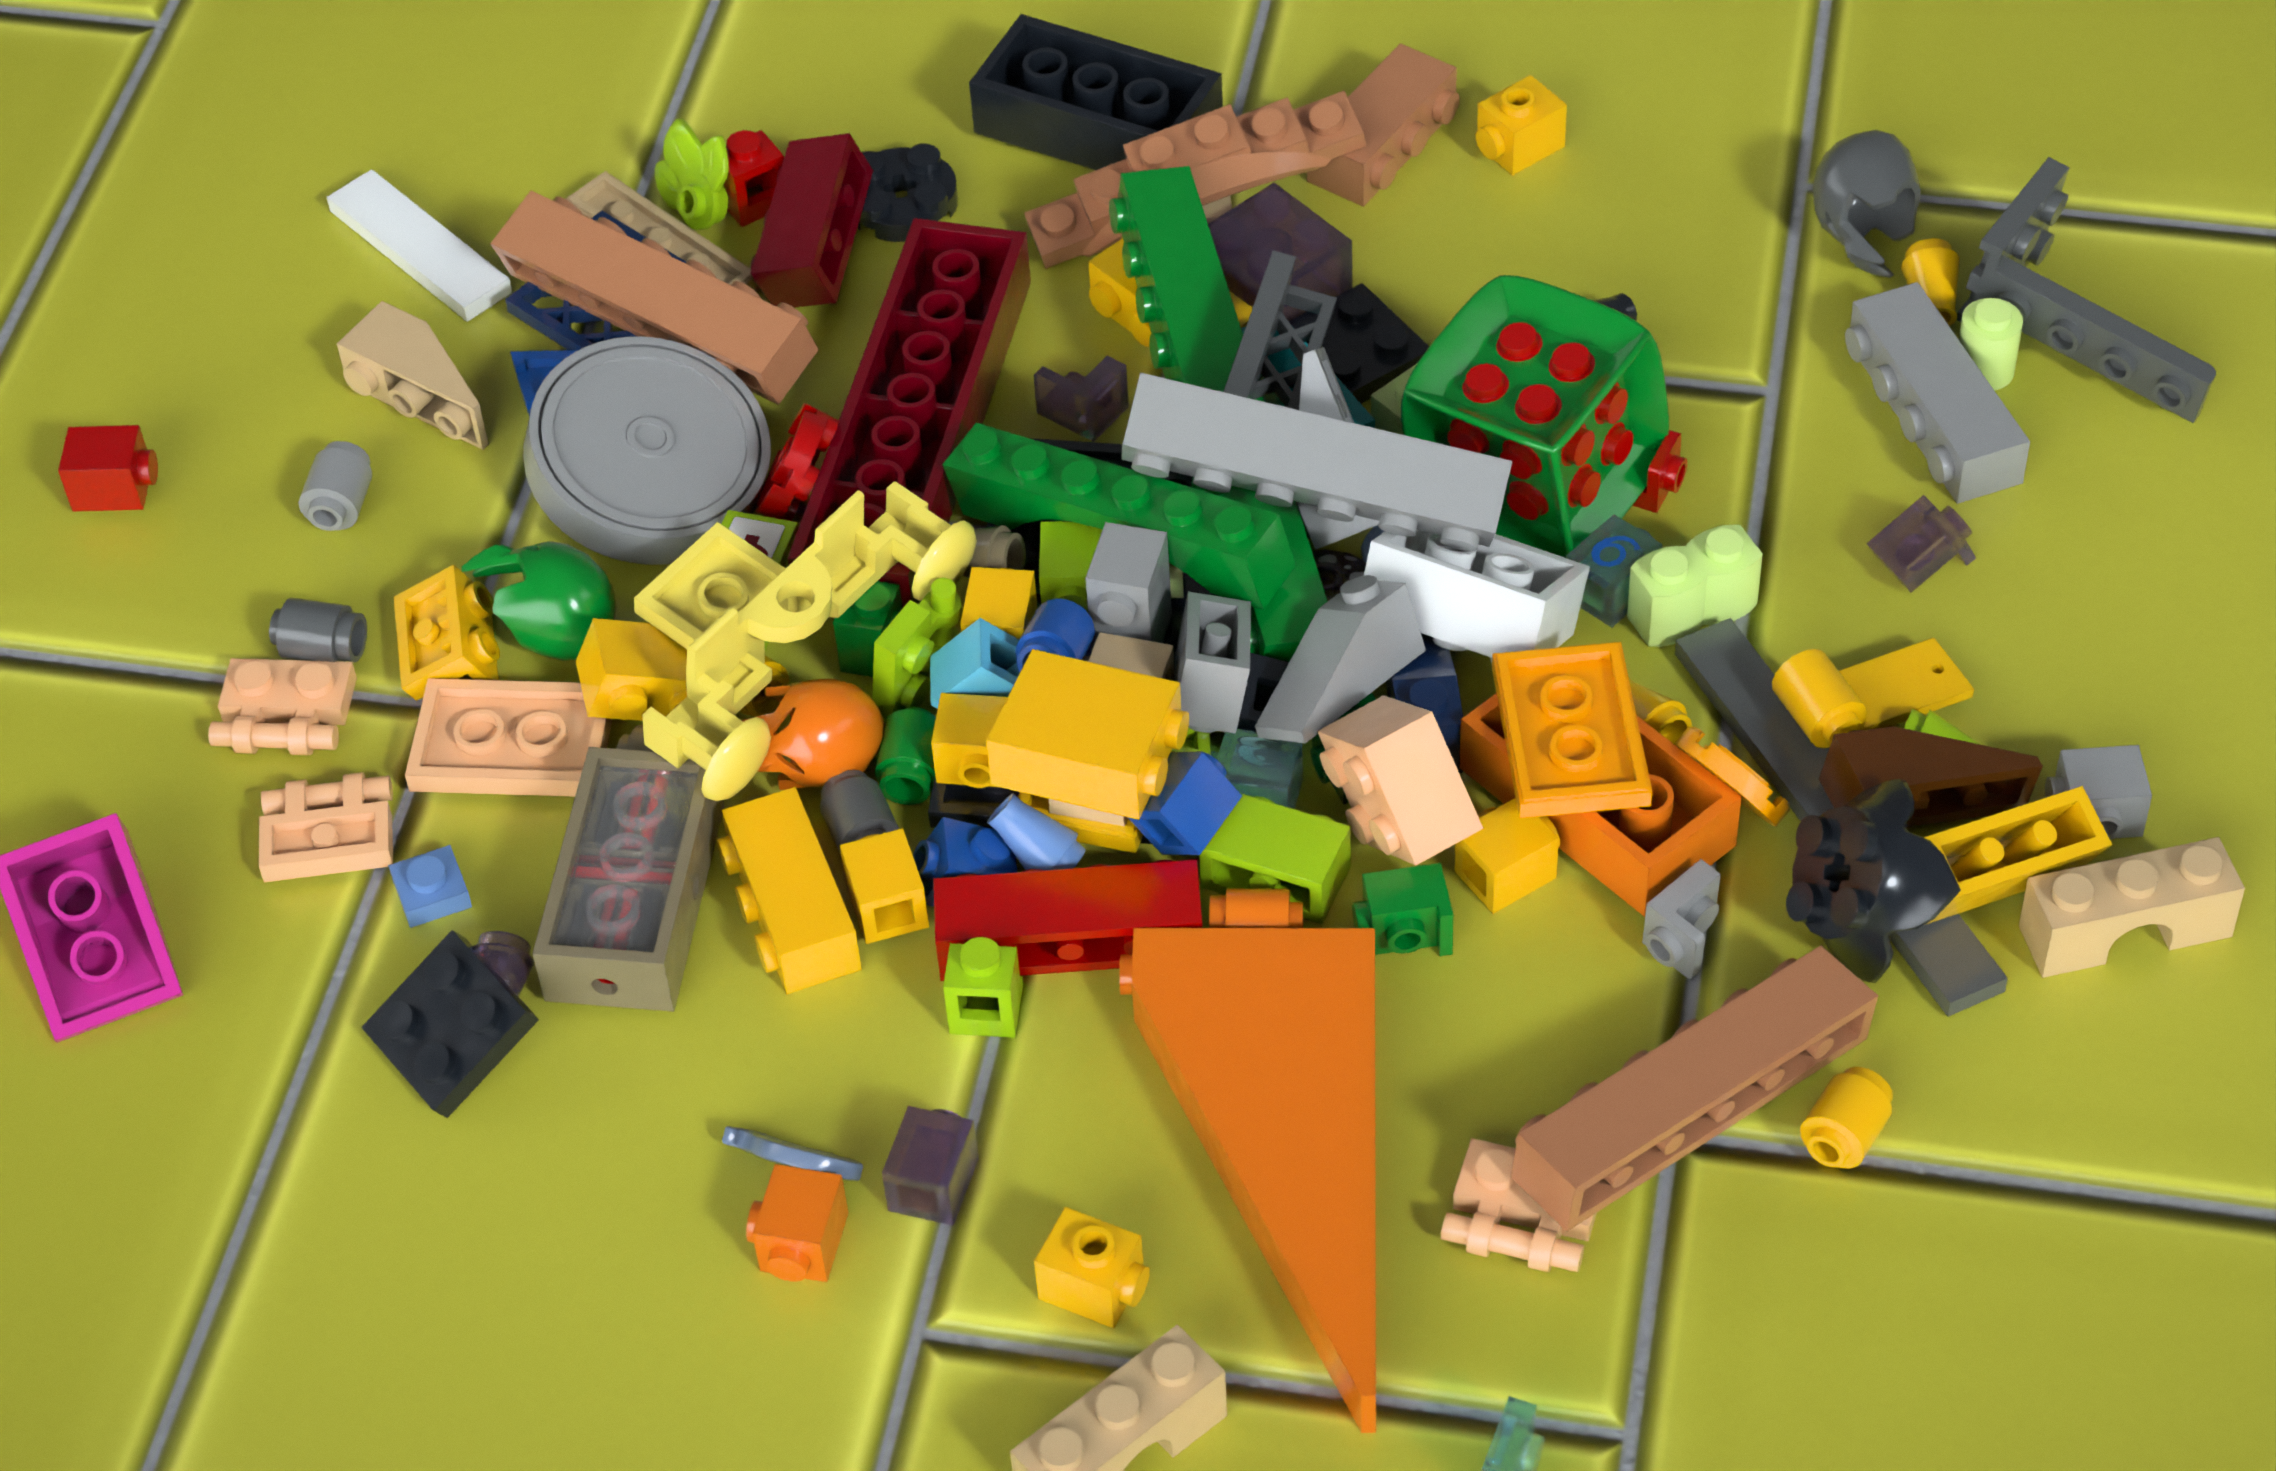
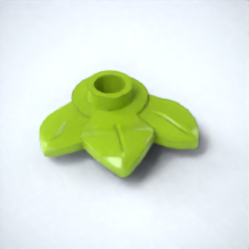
M676 119L664 138L663 155L665 160L659 161L655 165L656 185L665 203L670 208L679 211L688 227L693 230H707L724 219L728 208V196L723 185L728 177L729 170L725 141L723 136H715L705 141L702 145L684 119Z

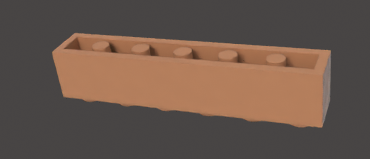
M530 191L490 243L512 276L526 283L530 282L539 289L561 300L564 299L570 302V304L578 306L586 312L606 320L637 337L671 340L700 350L728 367L744 382L751 392L777 405L780 404L819 350L806 328L808 320L789 304L780 302L778 306H774L762 300L746 284L740 281H733L730 285L719 280L703 264L689 259L686 263L671 257L668 251L655 241L644 238L639 242L627 236L618 225L609 219L599 217L595 221L588 218L575 205L559 196L550 200L534 191Z
M1821 945L1798 960L1795 958L1787 959L1763 982L1750 990L1746 988L1737 990L1727 998L1721 1008L1702 1020L1692 1019L1687 1021L1674 1033L1671 1039L1652 1051L1642 1050L1634 1054L1620 1071L1599 1084L1596 1082L1586 1084L1575 1093L1570 1102L1548 1116L1539 1114L1530 1119L1521 1128L1515 1140L1516 1149L1511 1178L1567 1232L1865 1041L1869 1033L1878 995Z

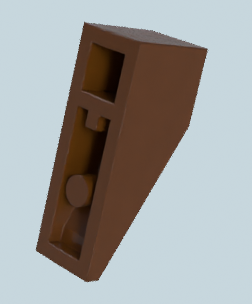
M1891 726L1834 734L1819 781L1833 807L1837 808L1846 805L1850 800L1868 788L1885 781L1903 779L1909 785L1915 800L1914 814L1907 824L1909 825L1908 827L1991 816L2028 804L2043 765L2037 756Z

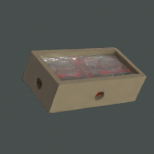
M599 747L588 748L532 953L544 1001L675 1011L722 818L721 810L724 809L725 805L724 800L714 801L704 797L701 788L706 770L691 759H688L678 769L653 751Z

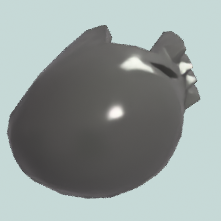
M1871 130L1853 134L1837 142L1825 153L1816 170L1813 183L1814 208L1821 227L1845 247L1850 262L1855 263L1856 267L1866 272L1891 278L1894 274L1884 265V258L1865 240L1864 236L1874 228L1895 242L1912 235L1915 231V219L1921 190L1913 159L1906 146L1894 134L1880 130Z

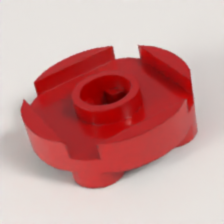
M807 403L803 404L787 432L794 435V437L790 436L782 451L778 450L756 504L758 506L755 511L757 514L792 521L800 502L807 500L816 482L820 469L815 467L820 452H825L837 430L839 419Z

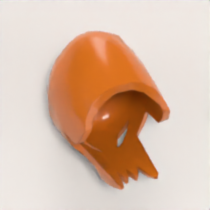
M839 679L804 680L776 687H764L765 696L776 699L780 704L775 712L755 716L765 720L771 734L768 754L758 772H780L778 775L780 790L793 787H823L830 778L847 770L864 772L880 749L884 720L875 701L860 687ZM790 714V724L779 733H776L781 723ZM782 755L791 758L790 762L785 760Z

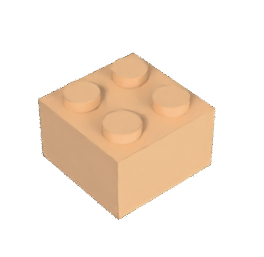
M1383 695L1317 731L1325 748V751L1320 753L1322 766L1331 782L1338 788L1342 786L1351 806L1345 812L1349 826H1351L1353 834L1361 844H1368L1383 851L1386 855L1395 856L1416 866L1483 829L1432 711Z

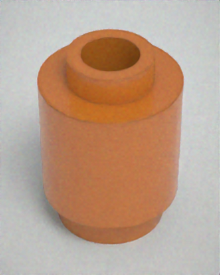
M1227 888L1226 895H1210L1209 928H1303V902H1290V889Z

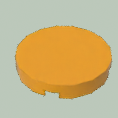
M1694 726L1692 728L1687 727L1674 745L1742 796L1741 803L1770 825L1777 827L1790 811L1789 802L1782 796H1777L1772 803L1767 799L1773 791L1768 787L1770 784L1721 744L1717 746L1711 742L1709 746L1705 745L1703 748L1698 744L1705 735L1703 731Z

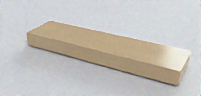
M606 171L566 198L584 216L592 218L603 210L687 262L689 259L703 264L719 280L730 285L733 281H740L755 292L761 289L754 283L749 267Z

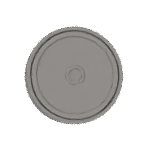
M621 337L600 341L572 353L546 376L536 392L532 403L524 440L523 460L528 484L536 501L549 519L573 540L590 550L617 560L637 564L664 565L672 564L717 522L722 524L728 510L753 514L769 468L771 440L765 415L750 389L734 372L715 358L691 346L671 340L653 337Z

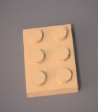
M428 678L405 773L409 792L575 797L588 748H607L613 719L587 716L581 684L577 682Z

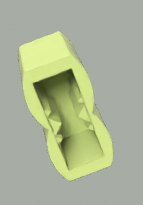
M1735 524L1708 529L1691 539L1686 546H1670L1649 552L1630 567L1627 618L1648 647L1676 644L1677 639L1699 631L1703 625H1714L1729 618L1735 621L1748 614L1757 605L1763 554L1742 526Z

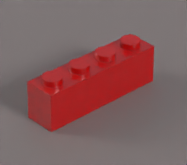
M1158 860L1153 863L1113 866L1096 864L1086 868L1058 870L1029 869L1016 873L962 874L956 877L933 878L935 944L940 981H944L950 943L965 944L968 940L977 937L989 938L995 941L998 946L1017 947L1020 976L1120 969V955L1133 954L1134 928H1203L1197 860Z

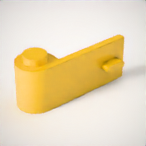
M1935 638L1839 671L1822 650H1805L1784 662L1772 680V690L1809 740L1818 748H1829L1834 734L1847 733L1853 730L1891 727L1907 721L1912 709L1927 714L1929 710L1936 711L1972 698L1974 693L1972 685Z

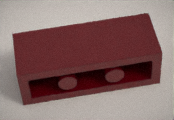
M850 133L792 140L788 143L782 166L779 167L777 172V184L770 208L764 216V228L758 249L751 260L750 274L753 281L761 288L767 299L774 306H778L780 302L789 304L794 308L837 303L873 173L872 167Z

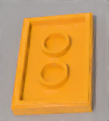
M1621 642L1492 654V671L1519 819L1651 806L1652 787Z

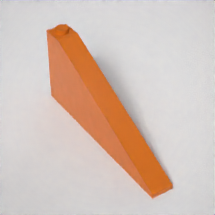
M1134 928L1133 954L1120 955V995H1132L1135 1024L1361 1433H1376L1375 928Z

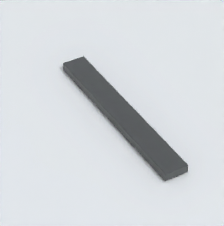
M1731 618L1677 639L1675 645L1676 657L1780 795L1789 802V807L1801 821L1808 815L1821 816L1828 809L1834 808L1819 781L1829 748H1818L1809 740L1772 690L1773 672ZM1959 914L1923 925L1918 929L1896 931L1889 935L1892 938L1890 940L1947 1017L2004 993L2006 990L2008 977Z

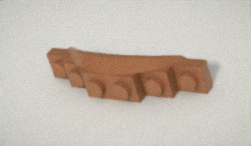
M1345 91L1294 110L1287 97L1237 117L1231 104L1124 144L1123 148L1127 159L1073 179L1077 193L1027 211L1024 215L1046 269L1078 256L1098 254L1123 238L1121 233H1113L1109 218V202L1111 198L1118 197L1121 173L1190 166L1201 204L1204 206L1269 182L1323 168L1334 158L1366 147L1365 136Z

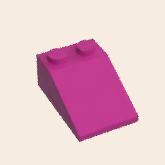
M117 813L0 855V890L51 1032L57 1043L184 995L128 829Z

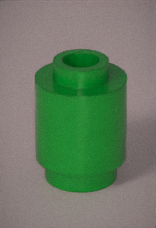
M908 707L891 713L884 722L883 738L878 752L875 777L879 782L884 797L898 804L915 805L922 803L929 797L933 789L935 768L931 741L936 716L926 709Z

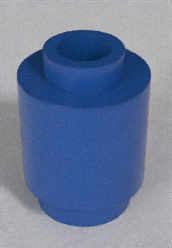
M1051 599L1042 603L1036 610L1016 646L1015 654L1019 673L1032 649L1082 660L1095 635L1094 623L1088 612L1077 603L1067 599Z

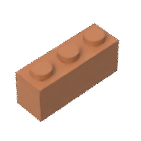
M1400 43L1348 96V100L1364 132L1366 147L1334 158L1323 168L1307 172V182L1364 207L1380 189L1388 188L1394 180L1397 171L1411 157L1418 156L1432 134L1442 124H1448L1455 116L1460 102V96L1456 93L1457 67Z

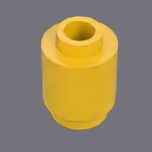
M1850 1067L1844 1073L1837 1074L1830 1080L1800 1128L1803 1143L1816 1161L1828 1167L1845 1169L1854 1168L1863 1161L1892 1114L1891 1102L1893 1092L1882 1076L1864 1067Z

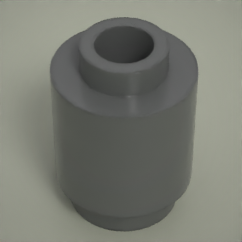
M289 598L285 601L282 608H277L274 611L269 626V638L271 643L277 646L278 654L283 659L357 662L360 660L366 645L367 621L364 614L353 612L349 605Z
M847 770L830 778L824 784L821 790L820 812L840 856V845L857 841L867 835L883 834L899 829L879 784L869 778L864 772Z

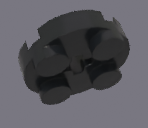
M921 143L911 148H892L879 152H862L872 167L873 173L857 227L860 231L861 223L867 228L874 229L875 238L889 242H905L914 218L939 221L948 212H950V217L955 213L958 206L955 173L951 166L941 159L940 151L934 145ZM907 191V196L896 198L895 192Z

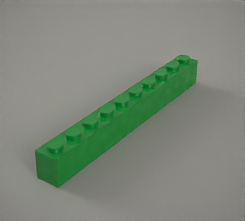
M1190 166L1121 173L1118 197L1111 198L1109 202V218L1113 233H1121L1124 240L1122 259L1127 278H1135L1137 283L1136 308L1141 323H1149L1150 326L1149 346L1152 364L1155 369H1163L1166 379L1223 392L1243 333ZM1263 396L1260 397V398L1254 399V400H1258V401H1263V402H1264ZM1192 477V488L1280 515L1296 567L1264 610L1251 606L1250 653L1290 662L1317 610L1328 602L1296 501H1293L1290 507L1274 506L1257 500L1255 498L1256 491L1231 486L1229 492L1211 491L1193 483L1194 477Z

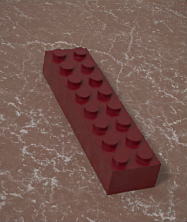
M918 218L913 219L840 415L837 430L827 450L788 555V566L814 543L816 528L858 490L864 494V525L866 527H870L886 512V488L894 481L927 502L929 511L947 523L950 522L957 499L942 464L974 424H983L1031 284L1027 232ZM899 561L878 580L880 582L900 585L903 607L909 600L917 604L921 602L913 598L912 594L915 572Z

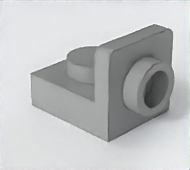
M1702 859L1647 903L1642 940L1650 954L1660 964L1675 968L1690 980L1701 971L1705 944L1703 933L1711 926L1719 912L1717 899L1721 874Z

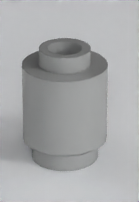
M346 441L329 443L325 449L316 454L299 498L301 513L314 526L322 530L333 531L348 529L356 523L372 479V469L368 454L361 447Z

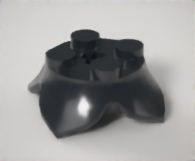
M1903 779L1885 781L1868 788L1850 800L1846 805L1828 809L1821 816L1808 815L1801 820L1796 831L1798 850L1792 868V887L1786 898L1787 913L1792 920L1804 922L1810 932L1819 935L1824 940L1838 961L1858 978L1869 983H1876L1891 965L1894 952L1889 941L1892 938L1889 935L1896 931L1918 929L1934 920L1961 891L1941 851L1930 840L1913 834L1906 829L1909 826L1907 824L1908 820L1914 814L1915 800L1909 785Z

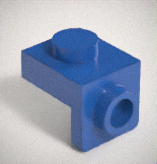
M946 817L940 820L926 840H921L913 853V858L924 886L926 905L934 906L933 878L956 877L962 874L988 875L1017 872L1016 856L995 829Z

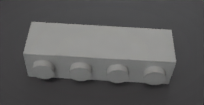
M1918 282L1853 301L1850 328H1847L1845 332L1848 352L1855 362L1862 363L1872 378L1874 390L1882 402L1888 401L1899 418L1900 426L1906 439L1909 442H1915L1927 459L1928 468L1933 479L1937 483L1945 485L1957 504L2023 484L2030 440Z

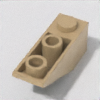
M381 301L337 343L344 369L343 376L347 384L355 392L363 396L370 395L393 406L406 417H416L439 428L446 436L454 440H464L482 450L489 445L479 402L426 321Z

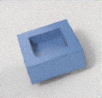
M451 845L388 865L410 928L472 908L469 893Z

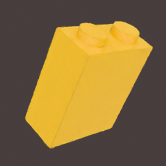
M1032 649L986 739L990 785L1139 820L1150 796H1159L1163 790L1168 771L1167 759L1172 749L1180 750L1187 736L1189 713L1181 710L1180 682Z

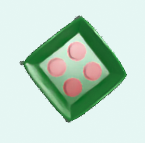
M1500 275L1481 287L1464 304L1429 346L1413 369L1406 383L1401 401L1403 435L1511 460L1512 465L1496 534L1581 563L1591 555L1593 547L1598 542L1606 539L1647 487L1649 465L1665 436L1669 434V409L1665 376L1657 343L1650 331L1620 311L1535 279Z

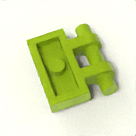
M938 578L933 581L931 591L926 594L919 604L909 600L874 642L872 699L879 707L884 722L895 711L921 706L930 690V677H928L930 656L959 634L954 626L961 618V598L956 593V585L951 579Z

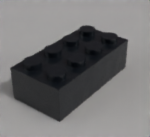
M1024 14L1019 15L969 82L974 133L1093 170H1098L1127 159L1123 148L1124 144L1223 107L1222 73Z

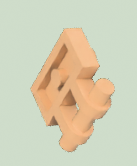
M231 658L218 702V709L223 722H211L208 734L210 745L233 747L235 753L256 754L259 748L288 749L291 755L309 756L313 754L314 749L336 750L339 742L337 725L346 724L357 680L353 662Z
M360 772L344 774L343 781L308 785L307 780L304 779L288 781L283 789L262 791L261 805L264 816H259V869L263 881L271 882L383 868L393 864L392 814L388 801L393 800L390 776L365 778L364 773Z
M1471 1138L1453 1194V1209L1472 1213L1474 1216L1469 1218L1447 1212L1442 1226L1441 1239L1466 1245V1253L1488 1257L1490 1251L1525 1259L1528 1260V1268L1550 1272L1551 1267L1554 1266L1579 1272L1584 1245L1561 1240L1560 1238L1563 1235L1589 1242L1597 1213L1566 1232L1511 1178L1516 1148ZM1501 1220L1536 1230L1535 1233L1502 1226L1499 1223Z

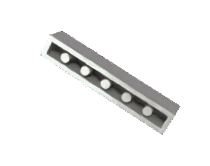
M1141 372L1122 444L1121 459L1132 462L1131 468L1144 475L1166 478L1169 475V471L1194 477L1193 483L1207 490L1229 492L1231 486L1256 491L1255 498L1266 504L1290 507L1293 501L1318 506L1316 512L1319 515L1337 521L1351 522L1354 520L1355 515L1379 521L1378 527L1381 530L1395 535L1415 536L1416 530L1440 535V542L1442 544L1464 551H1476L1478 545L1490 547L1496 534L1512 465L1511 460Z

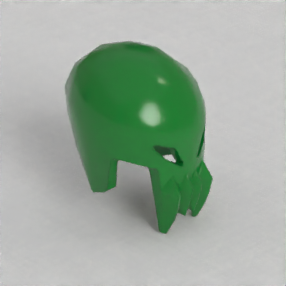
M547 541L517 549L496 544L478 553L462 566V572L474 570L473 577L523 573L524 581L496 591L492 610L496 616L503 620L523 648L541 656L561 661L576 660L593 618L615 620L617 607L614 589L606 573L588 554L569 544Z

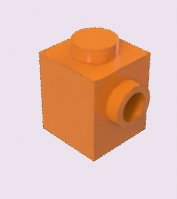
M774 1165L763 1202H753L746 1226V1238L748 1242L755 1244L761 1272L771 1273L779 1279L792 1282L803 1279L828 1282L849 1214L842 1175L785 1165Z

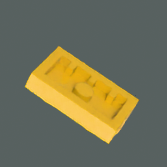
M454 564L394 596L401 689L416 701L423 698L428 678L459 679L468 674L474 680H499L497 660L500 658V650L494 638L492 620L494 600L488 589L481 582H473Z

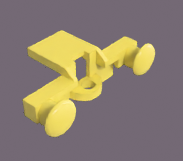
M894 481L886 488V512L870 527L864 525V494L858 490L816 528L814 543L787 568H784L717 522L634 597V610L637 615L687 649V697L666 717L652 707L642 715L644 745L678 769L688 759H691L706 770L701 788L704 797L714 801L730 799L740 792L756 775L768 754L771 741L768 724L764 719L754 717L743 722L735 716L772 681V669L764 664V641L788 643L805 639L818 631L828 617L839 618L898 561L915 572L912 594L913 598L919 601L931 591L933 581L938 578H948L956 584L963 576L974 555L977 543L974 527L965 520L950 525L929 511L927 502Z

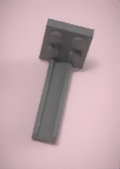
M2048 157L1981 240L1979 248L1984 251L1981 263L1978 266L1976 265L1970 273L1966 289L1970 290L1971 294L1958 311L1957 321L1961 322L1964 309L1976 300L1983 298L2005 300L2013 304L2021 312L2023 317V333L2102 374L2111 381L2117 382L2160 405L2162 408L2194 423L2200 415L2216 376V370L2212 365L2027 268L2029 263L2038 266L2047 255L2055 237L2054 234L2048 232L2049 226H2052L2057 221L2069 197L2068 194L2062 192V188L2070 167Z

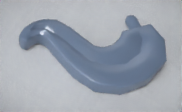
M727 1126L724 1130L723 1144L739 1148L768 1161L785 1166L840 1174L843 1180H860L863 1164L854 1159L793 1144L754 1130Z

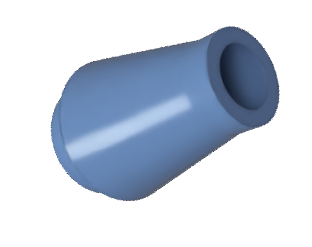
M1013 793L996 808L987 821L999 833L1025 870L1072 869L1080 861L1086 850L1076 841L1077 832L1022 802Z

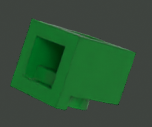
M877 581L839 618L834 619L833 626L840 672L873 677L874 642L903 609L900 585Z
M1441 863L1362 874V901L1352 902L1354 928H1375V955L1393 952L1405 954L1417 951L1420 948L1434 946L1438 947L1439 956L1453 955L1454 914Z

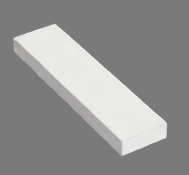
M372 169L327 196L330 212L465 321L468 322L512 293L510 280L506 275Z

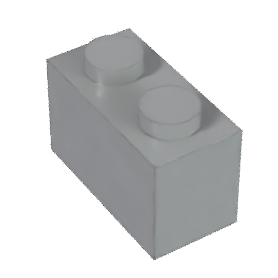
M1105 522L1085 578L1088 614L1091 616L1095 627L1091 652L1099 632L1163 643L1172 618L1167 532Z
M1188 591L1175 651L1174 681L1180 682L1181 710L1189 713V728L1202 733L1221 731L1236 734L1250 672V601Z

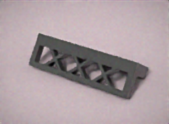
M1273 250L1223 392L1250 399H1257L1275 392L1285 407L1299 410L1303 354L1322 348L1337 298L1291 285L1296 256ZM1285 305L1318 314L1316 322L1293 329L1283 315ZM1276 330L1280 335L1275 336ZM1309 341L1308 347H1306L1304 342ZM1290 348L1301 363V366L1278 373L1267 356ZM1262 374L1265 379L1259 381ZM1295 384L1293 391H1291L1289 386Z

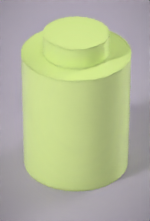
M1983 298L1970 303L1964 309L1959 341L1995 391L2004 388L2013 380L2023 317L2017 307L2005 300Z

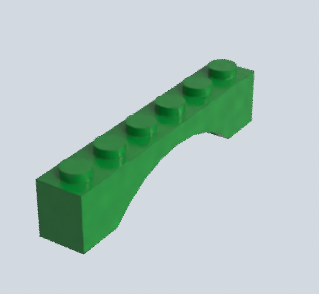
M980 423L974 424L942 464L963 515L997 526L1004 525L1010 530L1024 523L1058 520L1075 522L1103 530L1105 522L1167 532L1170 564L1186 573L1211 594L1250 601L1251 606L1264 610L1296 567V562L1278 513L1162 478L1144 475L1129 468Z

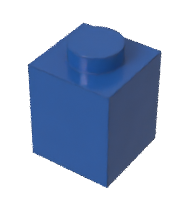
M1202 751L1171 752L1167 759V777L1161 794L1159 796H1150L1139 820L1129 817L1128 819L1162 855H1200L1242 795L1226 778L1227 771L1225 767L1213 756Z

